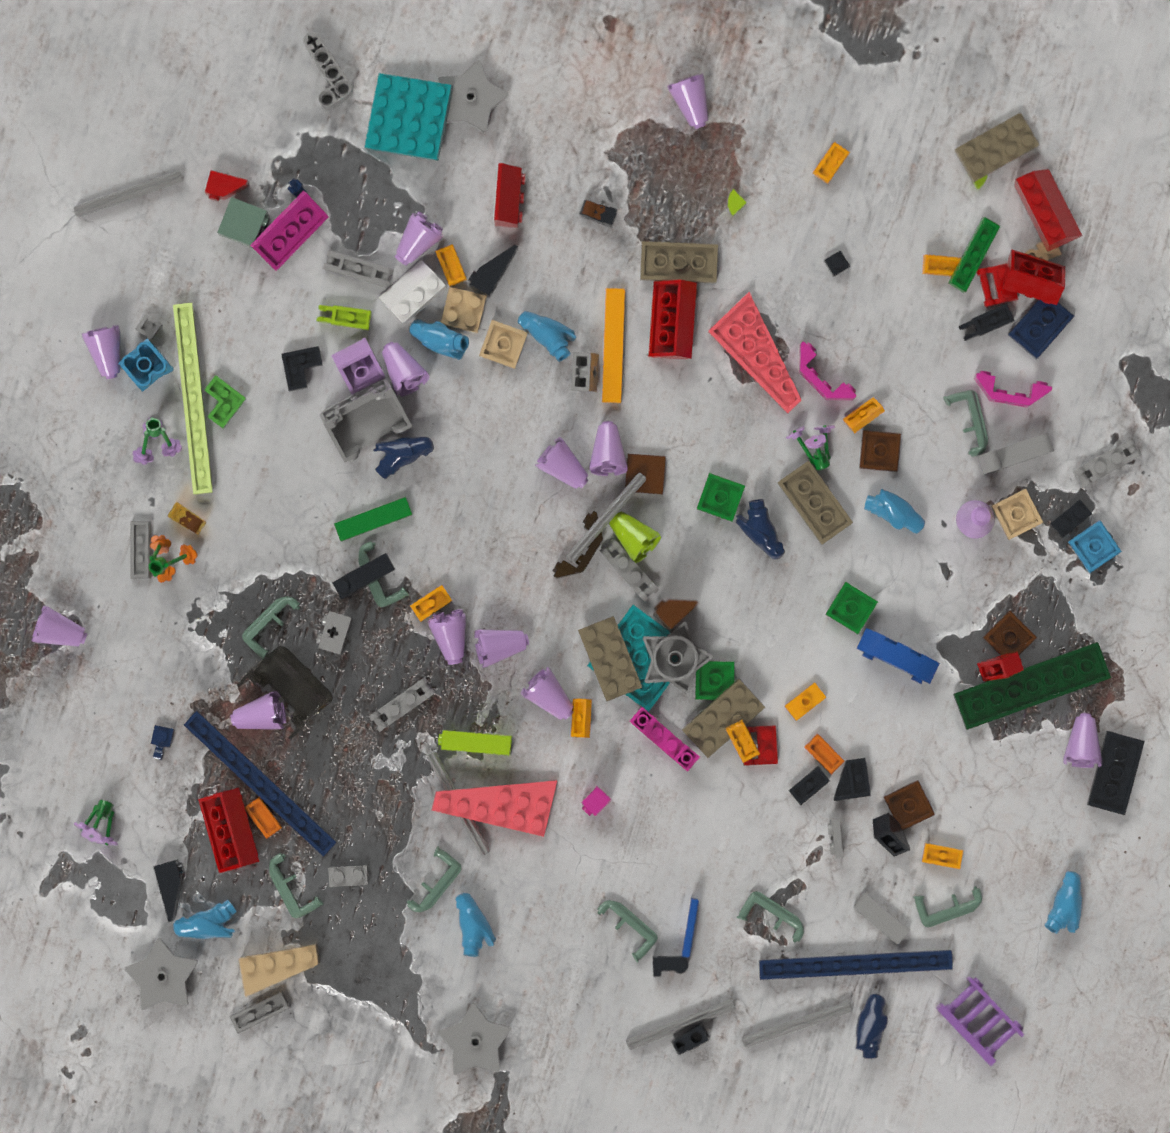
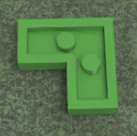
M216 375L204 389V391L219 401L208 415V418L224 429L246 401V398Z

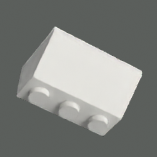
M420 260L378 298L405 326L447 288L441 279Z

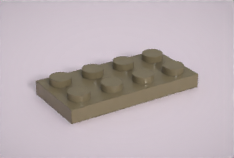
M1020 112L957 147L954 151L974 183L1039 147V143Z
M642 241L640 280L666 281L682 279L695 283H717L718 244Z
M809 460L777 482L821 545L853 523Z
M614 616L578 630L606 702L642 688Z
M739 678L690 721L682 731L709 758L730 739L725 728L740 720H743L746 725L765 706Z

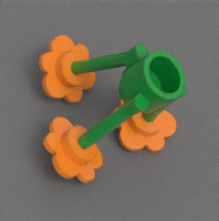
M164 535L152 536L150 547L154 549V553L150 556L149 570L154 577L157 576L159 582L172 580V575L176 572L175 568L171 566L172 564L181 560L186 565L196 562L197 552L193 550L191 545L187 546L185 544L180 547V556L171 561L157 557V555L163 552L168 553L172 543Z

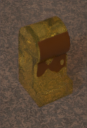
M178 502L175 503L167 515L199 535L207 523Z

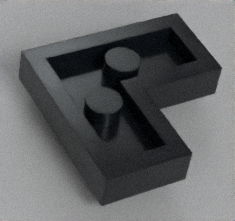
M319 346L281 354L289 392L308 388L304 369L323 366Z

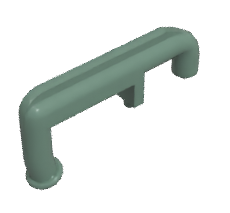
M967 390L951 394L947 397L944 396L943 399L947 406H951L954 402L967 400L973 427L963 429V433L975 431L979 446L970 448L968 454L971 457L982 454L987 447L988 435L977 393L973 390Z
M375 542L365 543L359 549L358 562L360 566L370 562L366 552L375 549ZM379 580L369 585L374 600L379 607H386L410 595L404 587H401L400 591L386 597Z
M286 596L275 600L242 635L243 641L263 660L266 659L269 650L261 647L254 638L273 619L280 626L284 625L276 615L287 604L294 610L300 609V603L293 597Z
M439 846L436 847L433 857L442 859L450 867L433 888L425 882L421 883L430 893L420 905L413 899L407 901V907L415 912L420 913L432 908L461 872V864L447 852L440 849Z
M279 853L269 863V874L290 915L293 918H300L324 903L315 896L312 902L300 908L287 883L295 879L296 875L294 874L284 879L277 864L284 861L286 855Z
M977 886L973 887L974 900L960 905L955 894H952L954 906L928 915L923 899L925 896L918 895L913 896V898L915 899V905L922 924L925 927H932L976 910L982 902V893L980 888H977Z
M758 891L750 894L739 915L736 917L747 921V916L756 903L779 918L773 927L774 930H777L782 921L796 929L792 936L794 943L799 942L804 934L803 924L797 916Z
M612 900L604 901L597 908L599 915L601 913L604 915L610 908L622 918L616 925V930L626 922L646 939L645 943L635 953L632 952V956L638 963L657 942V934L622 903Z

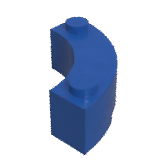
M868 628L865 629L856 648L863 652V657L869 660L876 658L911 675V680L922 684L923 681L930 684L940 664L926 655L920 654L912 650V648Z

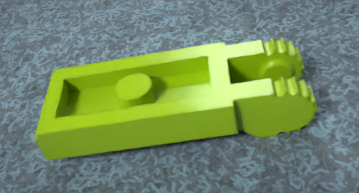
M333 305V307L318 306L320 311L332 312V318L320 316L317 317V322L369 330L372 313L370 310Z

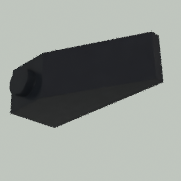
M514 244L481 266L477 272L473 271L468 280L471 282L469 284L470 287L490 298L518 251V246Z
M387 553L332 583L340 598L346 599L396 569Z
M178 859L153 866L168 922L175 920L183 880L182 874L185 873L182 862L179 863Z

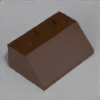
M668 599L666 602L662 600L655 606L653 615L670 631L699 603L697 600Z

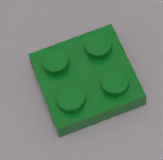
M709 473L696 510L733 522L745 485Z
M845 582L825 615L858 635L878 601Z
M709 661L696 670L695 700H715L734 683L735 662Z

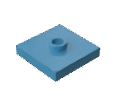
M1101 520L1068 541L1089 573L1122 552Z

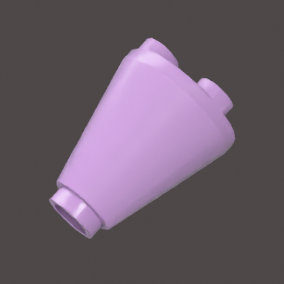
M420 211L417 214L412 213L396 250L395 258L406 266L443 237L442 227L436 223L431 224L427 221L428 217Z
M454 610L451 614L446 615L444 612L433 614V617L428 621V625L445 660H447L449 665L463 662L466 616L463 610Z

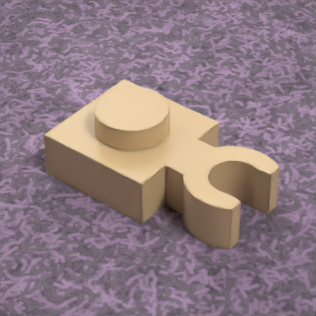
M1043 242L1036 244L1037 250L1030 249L1025 253L1033 254L1035 257L1047 261L1061 255L1059 247L1047 252Z

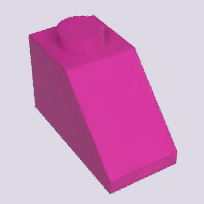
M596 786L581 802L584 805L582 809L589 816L591 814L596 816L611 799Z

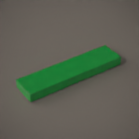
M982 217L948 284L963 293L968 290L1000 228L998 224L986 217Z
M406 497L334 523L340 542L412 516V512Z

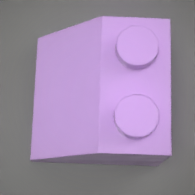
M366 338L331 355L351 394L385 378Z

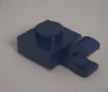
M293 178L289 182L290 186L287 189L295 197L302 191L307 193L303 188V184L298 179L295 180Z
M154 726L151 744L156 745L153 754L154 759L162 760L164 748L171 747L174 729Z

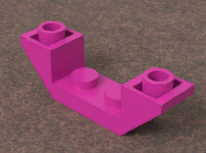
M803 341L799 346V373L825 400H854L857 395L852 385L849 383L846 385L843 382L832 393V387L825 380L821 381L817 377L819 374L811 366L809 368L806 366L817 354L815 353L816 349L809 342L806 344Z
M980 371V373L974 375V380L988 400L992 402L1027 408L1052 391V386H1048L1047 382L1036 381V384L1033 383L1030 387L1029 398L1023 393L1010 395L1007 394L1008 391L996 389V392H994L996 376H991V372Z
M643 707L629 721L687 772L700 758L699 755L678 739Z

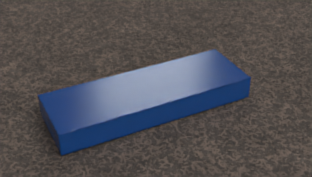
M694 898L690 900L682 948V957L688 958L690 957L699 903L698 899Z

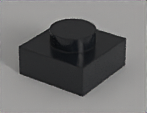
M841 250L824 260L833 277L850 268Z

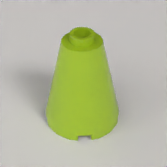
M623 511L618 512L609 523L622 546L635 563L647 557L645 554L649 550L652 552L661 540L659 532Z

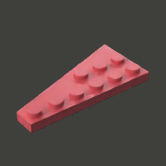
M748 292L708 333L788 414L802 399L789 376L750 292Z
M557 780L436 791L431 810L544 837Z

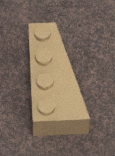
M317 944L239 958L245 997L318 965L320 958Z

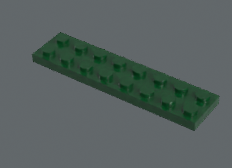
M1095 642L1023 668V671L1008 678L990 680L954 693L953 696L965 729L968 730L1110 679L1111 676L1099 643Z

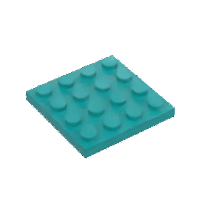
M379 73L364 148L439 161L453 86Z
M632 605L619 622L618 628L642 688L625 695L649 712L670 682L645 683L651 658L643 637L668 636L671 632L635 605ZM673 655L671 661L674 663L678 662V656ZM589 662L587 666L594 671L591 662Z

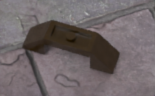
M597 512L588 513L584 518V529L587 531L598 520ZM602 532L587 547L588 550L585 555L581 554L575 562L578 564L577 568L565 560L562 563L557 562L552 570L555 573L553 577L559 579L583 573L603 541Z

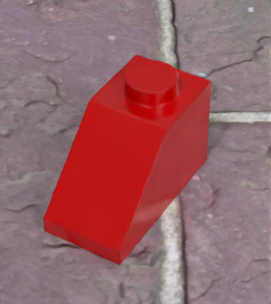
M210 170L205 194L214 201L226 200L247 188L249 182L246 179Z
M1018 652L1004 654L977 663L983 681L1008 678L1024 670Z

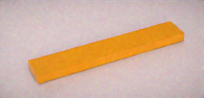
M606 288L602 403H621L625 289Z

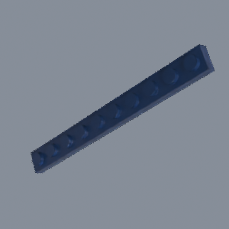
M198 711L184 723V726L323 857L337 843Z
M952 950L758 960L760 980L953 970Z

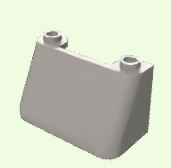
M387 379L380 380L325 409L320 414L321 420L344 462L356 460L359 457L360 448L393 431L395 434L399 433L402 435L412 427Z

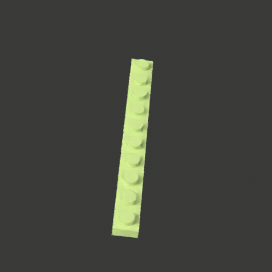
M193 303L173 305L193 494L213 493Z

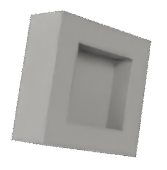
M145 314L135 329L152 341L163 325L148 314Z

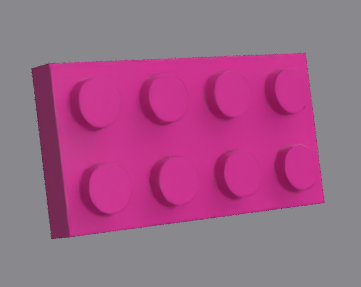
M302 191L250 246L277 271L329 216L305 191Z

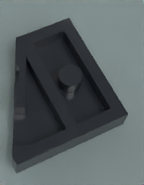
M866 759L846 760L835 791L834 801L871 796Z

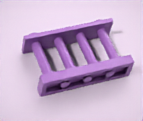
M969 976L966 979L971 984L949 1005L944 1006L940 1003L936 1009L987 1064L992 1066L996 1062L993 1058L995 1056L994 1053L1016 1032L1021 1037L1025 1034L1021 1031L1023 1027L1018 1021L1014 1020L1012 1022L982 990L984 985L976 977L972 979ZM977 990L984 999L963 1019L957 1020L953 1015L955 1013L954 1010ZM990 1004L997 1013L980 1030L971 1034L967 1030L968 1024ZM1004 1019L1011 1027L990 1047L984 1048L980 1044L981 1038L1000 1020Z

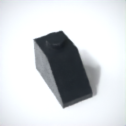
M890 813L873 819L874 838L893 857L910 851L909 843L900 823Z

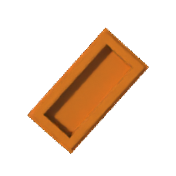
M819 734L804 746L830 774L835 772L845 762Z
M260 797L245 807V810L266 839L283 828Z

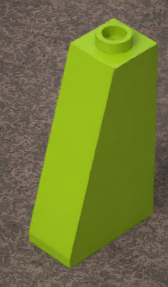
M443 730L442 734L438 736V745L441 746V750L511 755L512 736Z

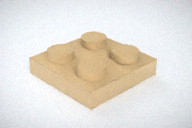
M449 287L441 323L448 327L478 333L487 296Z
M492 320L479 357L515 369L528 332Z
M1026 489L991 506L1008 540L1043 523Z

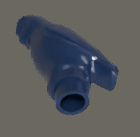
M415 437L378 442L375 444L376 448L373 451L385 452V456L380 460L375 470L382 478L387 479L390 475L396 474L401 467L415 462L421 455L427 456L429 453H432L434 450L433 441L428 437Z
M764 499L749 501L748 519L739 514L736 516V523L752 542L771 559H780L785 554L782 542L778 541V535L769 518L768 508L765 506Z
M877 993L868 997L857 1020L856 1049L862 1050V1057L866 1059L878 1057L881 1038L888 1024V1017L883 1013L886 1003L885 998Z

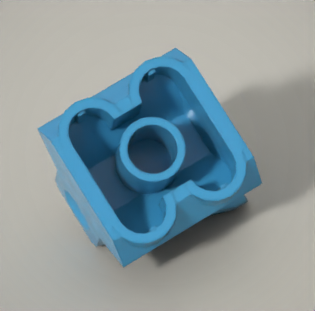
M148 338L118 362L142 392L160 377L174 371L173 367Z

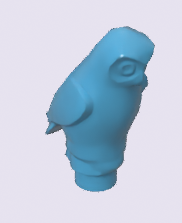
M525 311L520 314L517 321L523 329L528 330L533 338L548 350L550 355L555 356L558 362L570 356L568 342L565 340L575 341L576 335L574 330L560 322L532 312Z
M416 319L409 328L410 334L421 341L426 348L447 357L460 360L469 346V338L447 328L446 325L439 321L434 322V324H428Z
M881 489L880 493L875 497L868 495L864 510L871 511L872 514L883 518L894 528L899 530L907 528L913 533H919L924 528L925 520L906 500L884 489Z
M1073 871L1066 872L1063 885L1057 891L1053 908L1048 914L1047 922L1044 924L1054 934H1057L1060 929H1064L1066 926L1068 931L1072 933L1079 929L1082 913L1081 876Z
M462 893L455 900L456 908L459 909V925L462 932V947L464 948L463 955L478 957L479 949L483 946V939L488 946H494L496 938L469 893Z
M227 900L223 904H217L210 910L198 912L188 919L182 917L176 920L173 924V931L179 937L199 939L231 938L235 930L225 928L224 924L237 911Z

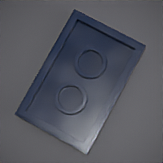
M1038 300L1011 330L1008 336L1037 360L1075 316L1059 302L1057 305Z

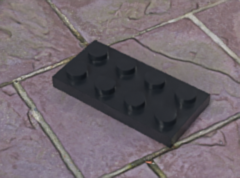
M1106 731L1101 749L1102 765L1098 767L1097 764L1087 802L1088 806L1121 815L1126 814L1145 741Z

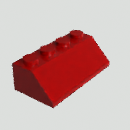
M1049 169L1032 171L1016 178L1014 187L1047 252L1082 237V233Z
M682 279L653 282L648 357L692 359L697 283Z
M239 787L198 799L219 873L260 862Z

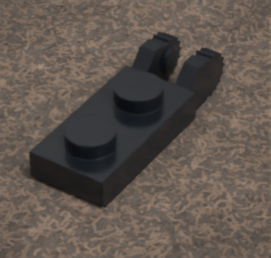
M1004 304L974 317L971 321L958 327L960 330H965L972 325L975 326L976 332L969 333L963 337L964 341H967L978 335L980 337L1010 324L1015 320L1008 304Z

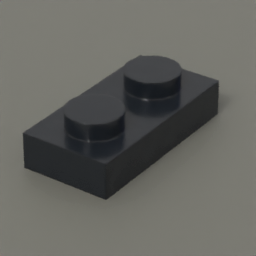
M1079 499L1052 521L1050 525L1061 538H1064L1092 513Z
M817 766L788 791L802 805L829 783L830 780Z

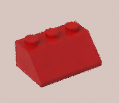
M498 163L494 214L495 226L518 228V223H522L523 211H519V207L524 202V192H521V185H525L526 174L522 173V168Z
M1011 249L1003 276V288L1009 292L1023 294L1028 298H1035L1047 304L1057 305L1065 289V266Z

